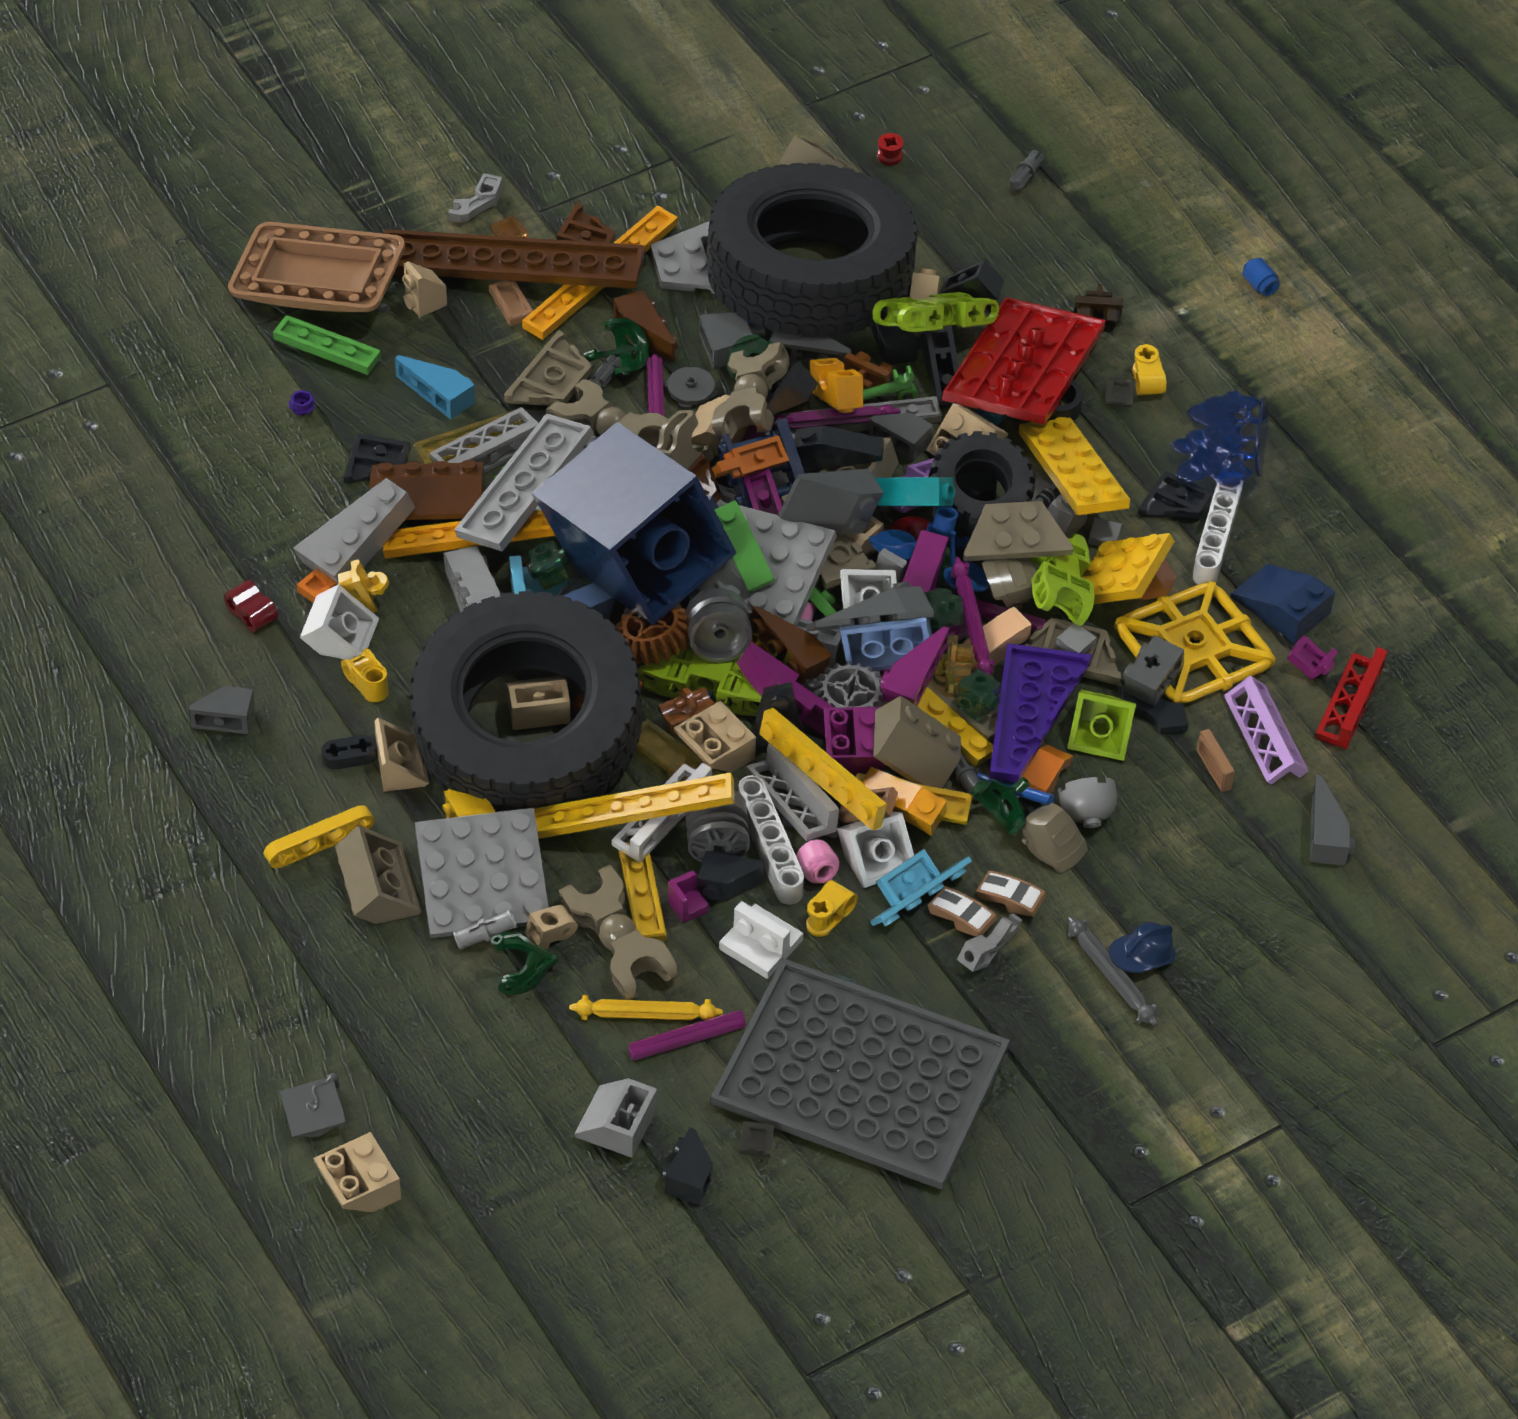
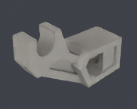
M483 173L475 188L474 197L453 200V209L448 211V220L460 223L470 221L471 218L488 208L497 207L502 193V177Z
M1014 913L1010 914L1008 919L1002 917L987 938L979 935L966 941L957 960L972 972L988 967L998 950L1016 934L1022 919Z

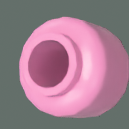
M817 839L805 843L796 854L804 877L811 883L820 884L828 882L839 869V859L836 853L823 840Z

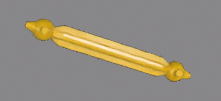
M582 995L581 1000L571 1004L569 1007L570 1010L577 1012L581 1016V1020H588V1016L592 1013L604 1018L694 1020L698 1017L702 1020H708L723 1015V1010L711 1004L710 999H705V1003L698 1006L693 1002L600 999L592 1002L588 999V995Z

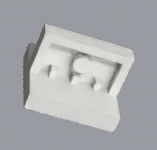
M741 901L734 908V926L719 942V950L768 979L778 968L782 958L786 959L803 941L804 933L757 904L751 907Z

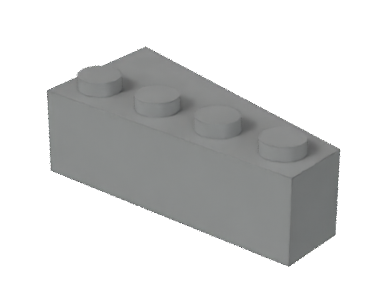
M386 478L293 547L303 564L313 571L318 569L337 582L338 585V574L350 571L351 561L359 559L362 566L365 567L415 509V506L405 490Z
M477 546L444 553L445 573L460 612L463 611V608L475 602L477 604L481 603L482 599L495 596V598L500 597L495 579L489 571L487 558L485 555H481Z

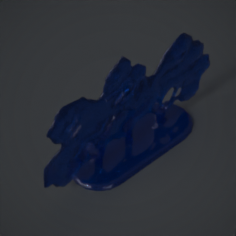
M1237 390L1229 391L1224 396H1212L1203 403L1188 409L1193 420L1206 425V428L1204 430H1193L1186 434V438L1177 439L1170 443L1178 453L1192 455L1190 459L1180 464L1176 473L1177 477L1193 483L1205 479L1207 476H1212L1219 485H1239L1242 480L1252 475V471L1244 466V462L1250 458H1255V471L1257 476L1261 477L1268 433L1267 397L1263 396L1261 398L1259 417H1254L1249 412L1259 404V399L1254 396H1243ZM1245 408L1246 412L1240 411L1239 409ZM1234 413L1243 414V415H1245V416H1243V418H1247V419H1246V420L1237 419V418H1235V417L1233 416V414H1234ZM1238 422H1244L1241 425H1236ZM1248 423L1257 424L1256 436L1241 435V427ZM1247 441H1255L1254 453L1241 451V448ZM1233 458H1241L1237 461L1232 460Z

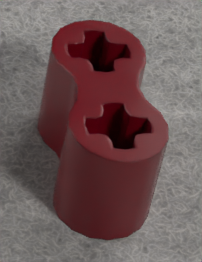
M251 580L241 583L223 595L225 604L231 613L238 616L248 630L253 633L276 620L279 616L273 602L264 596Z

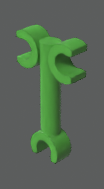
M910 365L906 366L907 372L903 375H898L897 370L894 369L892 371L893 382L864 389L863 401L896 392L898 400H903V395L906 393H912L913 398H917V390L912 383L915 378L912 367Z

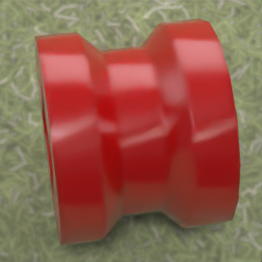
M894 133L880 136L878 139L879 149L877 151V159L880 163L894 166L902 161L904 145L902 137Z

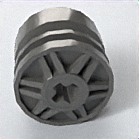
M734 790V804L685 812L688 852L699 862L702 863L705 851L743 857L749 850L750 837L747 824L746 800L741 793Z

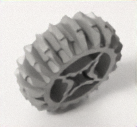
M848 661L845 666H841L836 662L834 669L826 667L824 674H819L817 682L813 685V693L834 708L882 707L889 703L883 701L882 689L879 687L882 679L880 671L872 672L870 665L863 668L860 662L856 666L850 665Z

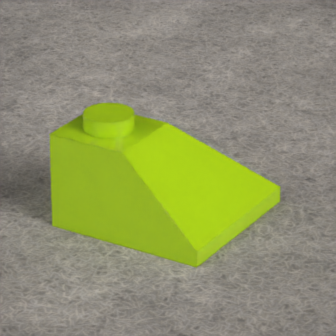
M1081 690L1078 694L1067 749L1124 761L1136 704L1110 695Z

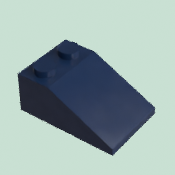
M1266 564L1236 588L1230 597L1293 643H1296L1331 614L1335 591L1312 575Z

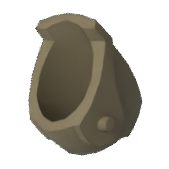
M1004 559L982 562L995 600L1002 599L1007 608L1014 606L1017 610H1021L1023 608L1022 604L1029 602V599L1033 597L1031 578L1036 573V570L1030 560Z
M1051 803L1034 810L1027 816L1025 826L1022 828L1024 836L1022 843L1027 845L1029 851L1039 860L1053 866L1056 873L1061 874L1072 868L1088 851L1085 839L1080 834L1077 825L1060 806Z

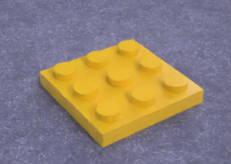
M1151 534L1144 537H1130L1124 540L1103 542L1082 578L1093 582L1094 604L1142 598L1175 542L1171 534Z

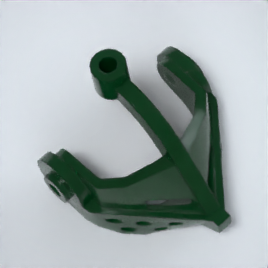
M611 318L604 322L603 325L606 331H612L615 336L616 349L601 352L593 349L584 352V357L588 362L609 357L610 355H618L621 359V366L614 368L615 376L623 377L644 367L648 360L649 343L642 329L634 321L626 318ZM625 335H628L633 340L635 345L632 346L626 339ZM636 351L635 358L631 361L632 354Z
M1021 777L1011 787L991 778L988 781L984 778L972 787V791L969 794L990 811L1010 836L1018 833L1024 827L1023 824L1026 822L1023 818L1025 812L1021 807L1016 791L1023 793L1030 786V782L1025 777ZM994 788V789L998 790V791H999L1000 793H1002V794L999 795V794L995 793L994 791H992L991 789ZM1005 799H1007L1011 803L1012 807L1014 808L1013 810H1010L1007 803L1005 802Z
M503 932L491 938V943L496 951H503L505 948L520 949L528 953L525 966L520 972L504 975L499 981L498 990L504 994H520L534 989L544 979L548 970L558 963L557 954L553 955L521 933Z

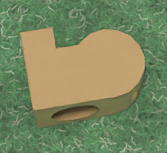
M556 905L530 913L525 934L531 942L546 950L551 942L562 941L571 937L576 932L578 924L563 905Z

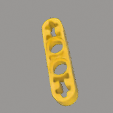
M359 805L271 842L266 846L264 856L272 868H282L338 844L358 825L367 829L372 828L375 819L368 807Z

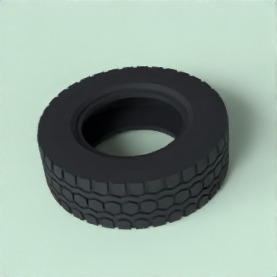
M790 163V165L781 164L775 165L772 168H762L757 172H750L744 175L743 178L740 177L733 181L731 185L722 190V193L718 195L713 204L709 217L706 264L709 283L714 293L717 294L718 299L723 304L725 303L728 309L734 313L737 312V315L747 321L750 320L751 323L760 327L765 326L769 330L782 331L785 334L791 335L802 334V336L815 337V335L826 337L833 336V334L839 336L850 334L852 331H862L868 326L871 328L877 325L873 320L872 313L878 301L908 297L915 266L917 247L916 221L909 205L906 204L899 194L896 195L895 190L864 173H857L855 170L845 167L838 168L835 165H821V163ZM794 238H817L837 243L849 249L852 253L834 259L810 260L784 254L771 247V245ZM886 306L882 308L880 313L882 320L887 316Z
M519 591V594L510 592L500 594V597L495 598V596L482 599L481 603L477 604L475 602L463 608L462 612L458 611L448 618L447 623H442L434 631V636H430L416 660L411 678L410 707L416 742L428 771L444 791L451 789L477 798H486L490 801L495 812L539 808L599 797L606 792L607 787L611 788L619 779L620 774L624 773L630 764V759L632 760L639 742L642 729L641 689L637 664L629 645L620 631L608 619L605 620L601 613L593 608L590 610L588 605L578 600L574 602L571 598L559 594L553 596V593L538 591V594L533 593V591ZM540 669L556 673L572 682L584 696L585 700L580 712L568 726L550 737L530 742H514L497 738L481 729L469 715V710L475 697L488 683L503 674L516 670Z

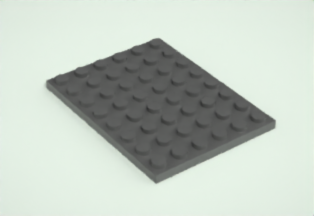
M782 958L711 1095L710 1104L943 1190L1007 1053L1010 1040Z

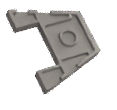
M709 221L651 244V255L661 289L695 292L696 288L709 289L711 294H715L709 283L706 268L707 256L703 244L708 243Z

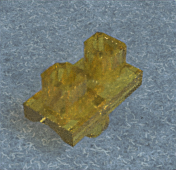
M949 635L948 654H943L934 672L935 676H941L942 673L946 672V693H953L954 685L970 686L971 666L956 665V663L972 665L973 645L958 644L957 635Z

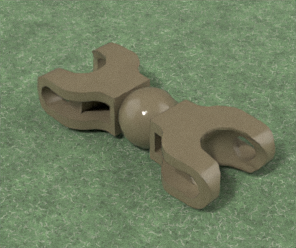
M782 341L769 344L763 353L755 357H745V350L731 354L728 366L736 374L734 392H731L730 397L714 410L712 427L719 442L722 436L729 434L730 439H733L737 431L749 425L757 426V433L771 430L774 416L770 410L766 409L768 391L771 390L772 385L776 381L780 380L787 373L789 366V356Z
M585 379L574 386L577 402L567 404L556 401L546 409L547 414L591 426L595 436L597 434L601 436L618 422L651 445L659 443L662 425L668 420V418L658 413L637 415L629 412L626 414L618 407H610V402L603 399L601 386Z
M678 411L662 425L659 443L656 448L686 469L693 464L700 454H703L709 462L715 456L711 445L700 443L692 445V433L698 426V419L694 411Z
M607 865L598 870L601 875V888L596 893L582 894L572 885H567L559 889L561 904L567 909L578 926L593 929L598 934L602 944L612 951L613 958L611 959L610 970L613 985L624 1000H632L638 997L635 977L640 973L646 971L656 972L664 981H669L678 976L677 966L664 942L642 936L633 920L624 915L625 893L623 891V881L611 865Z

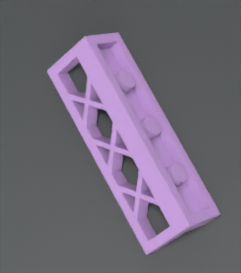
M1250 675L1224 695L1267 783L1272 785L1288 772L1293 773L1299 778L1309 772L1266 685ZM1246 691L1248 698L1245 707L1238 706L1235 699ZM1251 713L1258 714L1259 716L1256 728H1249L1247 725ZM1261 735H1268L1270 738L1267 750H1262L1258 747ZM1272 757H1279L1283 765L1271 773L1269 767Z

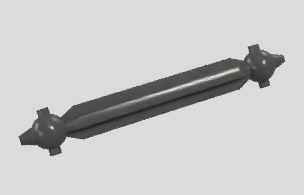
M1070 916L1068 918L1069 933L1067 935L1070 938L1073 936L1078 938L1080 946L1131 1009L1138 1011L1139 1017L1136 1020L1140 1024L1145 1022L1156 1026L1158 1024L1156 1019L1158 1006L1155 1003L1152 1006L1148 1005L1146 997L1125 971L1118 968L1112 962L1109 952L1094 933L1087 931L1086 925L1089 922L1086 919L1083 921L1076 920Z

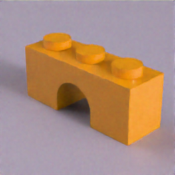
M837 358L810 360V374L818 383L813 392L814 395L841 413H850L854 411V408L863 407L862 374L854 369L844 370V363Z

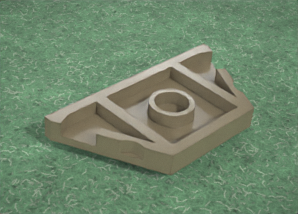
M558 330L505 392L504 402L551 406L556 401L567 403L575 394L574 386L581 380H586L592 373V365L585 357L579 354V350L574 344L569 345L565 340V334Z
M1042 501L985 504L965 549L963 559L964 561L1072 555L1073 546Z
M1051 618L1043 625L1041 630L1034 632L1029 637L1028 643L1025 646L1065 651L1056 645V639L1073 623ZM1082 625L1081 627L1097 637L1096 644L1084 653L1091 654L1092 661L1083 677L1120 685L1121 672L1117 670L1116 656L1114 650L1110 647L1108 631Z

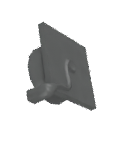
M331 1073L328 1078L279 1091L293 1139L303 1136L319 1137L328 1133L332 1128L346 1125L336 1090L340 1087L339 1078L336 1073Z

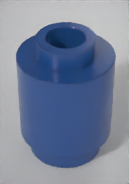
M1251 259L1244 265L1242 275L1258 294L1270 296L1278 290L1280 286L1279 277L1264 259Z

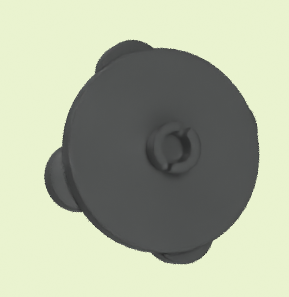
M698 367L680 368L674 371L664 384L665 390L678 402V407L681 410H690L696 404L712 401L717 398L718 394L712 375Z

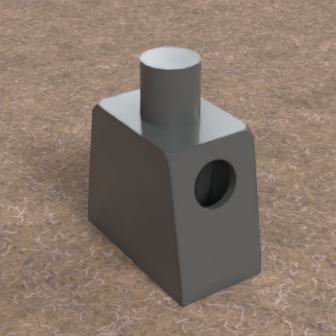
M737 312L700 315L699 335L713 369L727 366V352L741 337L754 334L765 339L764 327L755 324L748 326L747 321L738 316Z

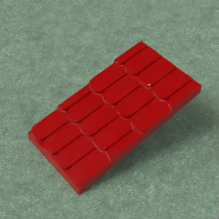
M1005 297L999 306L997 319L993 323L987 324L944 389L942 400L951 403L956 402V404L976 409L982 408L981 410L1001 415L1006 414L1009 417L1045 425L1058 407L1060 399L1072 384L1073 378L1089 357L1090 351L1100 339L1106 320Z

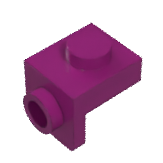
M1304 635L1297 641L1287 659L1308 678L1313 680L1320 674L1325 676L1335 665L1333 659L1338 651L1333 648L1325 653Z

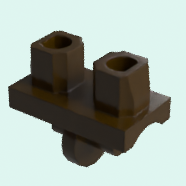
M1097 283L1096 291L1086 290L1085 296H1075L1073 313L1090 317L1102 315L1103 320H1106L1105 327H1116L1118 319L1122 314L1124 298H1112V292L1102 291V284Z

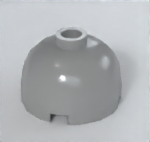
M1097 777L1082 778L1065 783V790H1062L1060 787L1058 788L1061 808L1075 823L1083 824L1084 828L1100 826L1101 821L1109 818L1115 811L1117 790L1115 780L1111 778H1106V783H1098Z

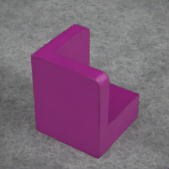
M693 870L668 881V904L682 924L709 912L708 903L697 889V874Z

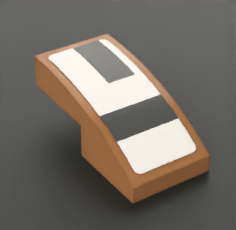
M988 871L976 890L979 900L1005 904L1009 913L1033 917L1047 896L1044 890L1033 884L995 871Z
M946 886L928 904L930 914L954 921L956 930L976 937L983 935L997 920L996 914L986 906Z

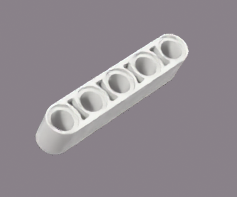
M1224 471L1218 478L1195 558L1193 580L1197 585L1209 583V580L1214 582L1218 580L1241 498L1243 477L1238 472Z
M746 776L740 780L738 792L746 800L747 824L750 836L761 861H764V869L778 900L787 905L796 904L803 896V871L765 783L757 776Z

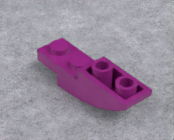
M751 642L737 662L750 684L761 696L764 687L792 682L801 721L825 737L823 708L834 707L797 683L798 673Z

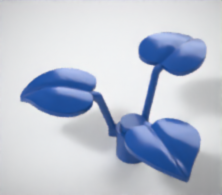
M940 506L936 509L933 523H928L926 531L949 537L947 545L950 546V563L953 567L956 558L955 549L966 548L971 537L964 536V539L957 537V532L954 531L958 517L957 511L952 507ZM886 530L875 536H869L871 545L878 553L883 548H886L906 561L911 560L917 543L911 534L903 530ZM965 561L970 565L967 576L971 579L973 591L988 590L990 586L984 570L972 562ZM948 567L943 572V579L947 585L957 590V578H952V567Z

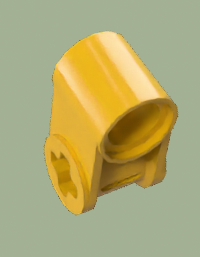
M1149 344L1138 346L1134 355L1136 362L1132 367L1137 395L1166 393V375L1161 365L1158 350Z
M369 648L363 649L362 654L350 660L344 659L341 661L344 675L349 682L355 685L366 700L381 702L388 697L387 670L376 659Z
M829 880L822 890L807 904V912L809 914L806 920L807 931L811 935L818 937L828 935L843 918L853 911L858 895L839 883Z

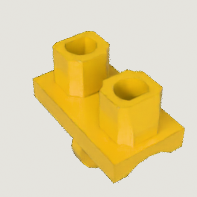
M358 559L351 561L350 571L338 574V583L341 587L366 606L372 613L378 612L374 598L376 595H383L389 586V580L384 573L372 571L367 574Z

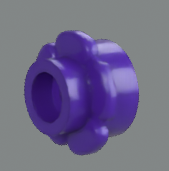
M299 390L292 394L289 408L295 414L306 415L315 409L314 404L316 402L310 392Z

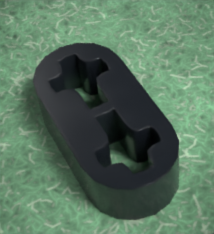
M367 735L327 741L321 748L322 762L330 769H341L372 763L377 757L376 741ZM360 748H366L367 751L362 752ZM337 752L338 756L333 757L331 753Z

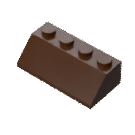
M465 460L461 463L437 461L431 464L408 462L397 465L385 462L372 465L370 475V490L387 478L408 493L415 509L405 520L462 519L486 490L484 462H475L473 460Z

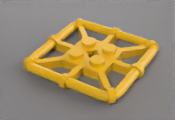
M1210 580L1209 583L1195 585L1171 596L1158 597L1156 602L1116 618L1114 628L1117 630L1120 638L1136 659L1142 646L1131 632L1151 637L1155 635L1184 649V665L1176 690L1170 684L1164 692V695L1173 703H1188L1221 689L1226 691L1232 688L1233 684L1245 680L1250 675L1254 676L1272 668L1276 660L1271 649L1251 625V619L1246 614H1242L1227 593L1216 585V582ZM1205 594L1201 609L1183 616L1175 606ZM1213 596L1230 615L1231 620L1221 624H1217L1208 613ZM1161 611L1163 613L1166 612L1172 620L1161 626L1140 621ZM1236 630L1242 631L1256 649L1234 644L1226 634ZM1190 638H1193L1195 641H1201L1200 643H1192L1190 642ZM1227 656H1233L1256 663L1228 674L1218 660ZM1207 665L1217 678L1184 692L1189 672Z

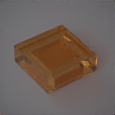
M514 215L491 224V232L495 236L527 237V230Z

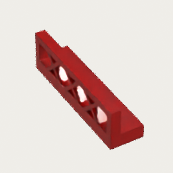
M1377 647L1372 659L1352 652L1316 731V739L1348 749L1382 674L1388 650ZM1354 664L1366 667V672L1357 675L1353 668ZM1356 684L1357 692L1348 695L1344 687ZM1346 704L1349 708L1348 712L1339 715L1335 707ZM1335 724L1340 728L1339 736L1324 731L1326 727Z

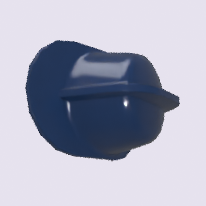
M1154 922L1142 923L1133 933L1113 941L1109 947V956L1118 968L1132 973L1147 972L1168 965L1176 957L1175 949L1173 948V929L1170 925L1162 926Z

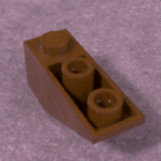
M644 290L613 298V317L634 321L644 332L649 343V350L671 363L675 362V350L678 349L677 339L674 334L669 333L664 317H659L654 301L648 299Z
M758 606L753 608L749 618L752 634L757 636L771 656L799 674L796 679L797 683L802 685L818 677L819 674H824L832 655L815 635Z

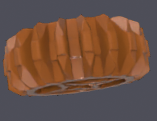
M680 603L653 626L631 610H629L628 615L621 616V622L616 624L617 630L620 631L629 645L637 665L643 662L646 666H649L652 662H656L659 665L660 661H669L673 655L679 656V650L687 649V643H689L687 616L685 615L686 610L681 607Z

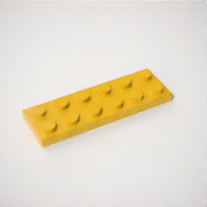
M1058 417L1055 420H1048L1045 425L1034 423L1033 421L1019 424V435L1076 515L1129 509L1130 498L1071 418Z

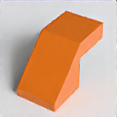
M1050 745L1043 746L1038 749L1022 777H1025L1030 782V788L1052 793L1060 772L1070 767L1074 756Z

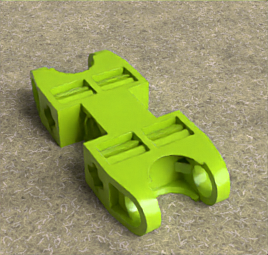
M966 293L932 294L929 295V298L922 299L902 297L880 300L875 304L872 315L876 324L899 326L902 330L909 332L941 330L943 326L949 325L969 327L991 324L998 317L999 305L996 300L972 298L971 295ZM990 304L991 313L988 317H985V308ZM886 306L887 316L882 320L880 313L882 308Z
M1073 533L1068 538L1073 546L1072 555L1029 557L1031 562L1041 565L1031 578L1032 595L1037 608L1049 611L1052 606H1056L1068 615L1072 623L1082 626L1091 614L1095 597L1093 582L1081 577L1090 565L1088 545L1083 536Z
M687 643V647H690L688 653L687 649L679 650V656L673 655L669 661L662 660L659 665L651 663L649 666L641 665L638 668L639 679L644 681V689L661 696L677 698L680 696V690L686 687L691 692L705 687L707 691L712 692V695L716 698V703L721 701L732 713L756 716L759 708L753 702H760L761 696L750 684L737 664L741 656L728 662L714 663L697 656L690 643ZM642 674L655 678V680H649L645 678Z

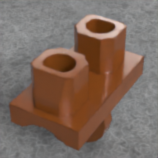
M862 351L856 355L847 353L844 357V370L854 369L862 374L863 388L868 389L889 383L892 377V365L883 362L876 366L871 363L869 354Z
M686 687L680 690L679 697L659 704L658 711L671 733L676 734L674 727L715 703L709 697L705 687L692 692Z

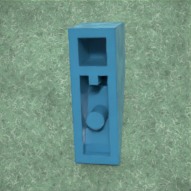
M401 355L395 357L396 377L450 420L475 404V386L473 382L458 371Z

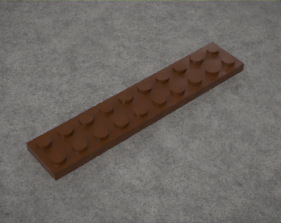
M384 229L383 233L401 236L405 241V250L394 272L395 274H404V263L411 262L432 270L440 277L637 289L645 255L644 245L392 229Z

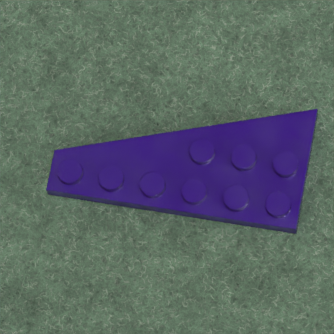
M1007 643L989 779L1017 782L1023 776L1091 664V654Z

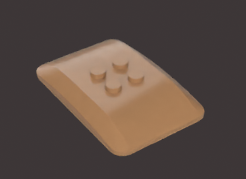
M264 222L255 228L228 283V290L233 297L277 306L335 312H369L375 310L380 305L405 250V241L401 236L280 222Z

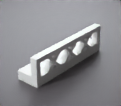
M702 763L694 770L688 765L683 764L665 784L679 782L685 775L689 777L687 780L712 776V768ZM685 813L651 818L644 826L642 824L643 820L629 822L611 840L612 846L640 863L683 818ZM628 836H633L630 839V845L623 842Z

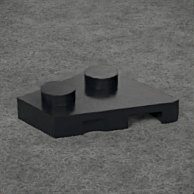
M357 433L343 476L344 483L370 479L372 465L385 462L392 465L406 464L411 451V443Z
M1164 470L1138 508V515L1199 519L1212 501L1213 492Z
M792 682L763 688L752 733L756 736V748L768 746L769 744L759 733L764 711L771 708L777 710L804 733Z

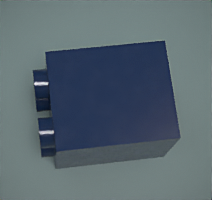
M618 422L600 437L592 440L580 454L556 474L547 478L544 484L532 493L574 569L651 626L737 553L697 476Z

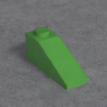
M734 500L715 509L737 552L731 559L748 592L752 593L775 582L737 501Z

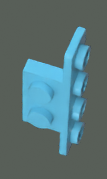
M925 849L919 851L875 881L891 907L872 919L870 923L872 926L881 922L884 926L889 925L900 917L897 913L904 907L909 911L922 902L920 896L926 892L931 896L944 887L942 881L948 877L953 881L967 872L964 866L972 862L971 858L968 856L940 873Z

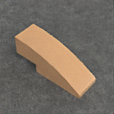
M1014 606L983 626L990 654L989 660H993L994 665L1005 660L1007 643L1019 645L1030 637L1031 623ZM968 638L944 661V666L957 673V678L963 681L977 675L976 667L978 662L974 658L970 638Z

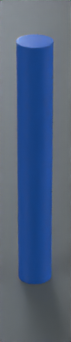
M983 773L977 774L980 781L984 778L987 781L989 780V775ZM995 780L1010 787L1015 784L1009 781ZM1030 787L1023 793L1016 791L1019 797L1045 805L1054 802L1053 794Z

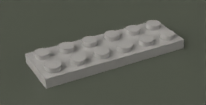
M546 413L455 528L457 537L503 551L537 508L538 504L532 493L542 486L547 478L556 474L579 454L594 435L591 426Z

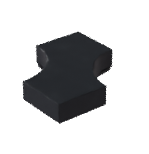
M1125 686L1120 687L1121 699L1136 704L1134 716L1144 718L1152 723L1158 734L1188 731L1189 724L1183 703H1173L1160 698L1156 705L1152 706L1124 692Z

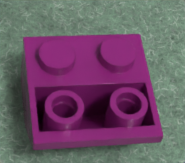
M880 707L823 708L826 753L854 776L857 773L867 774L871 767L884 772L885 764L874 757L875 710Z

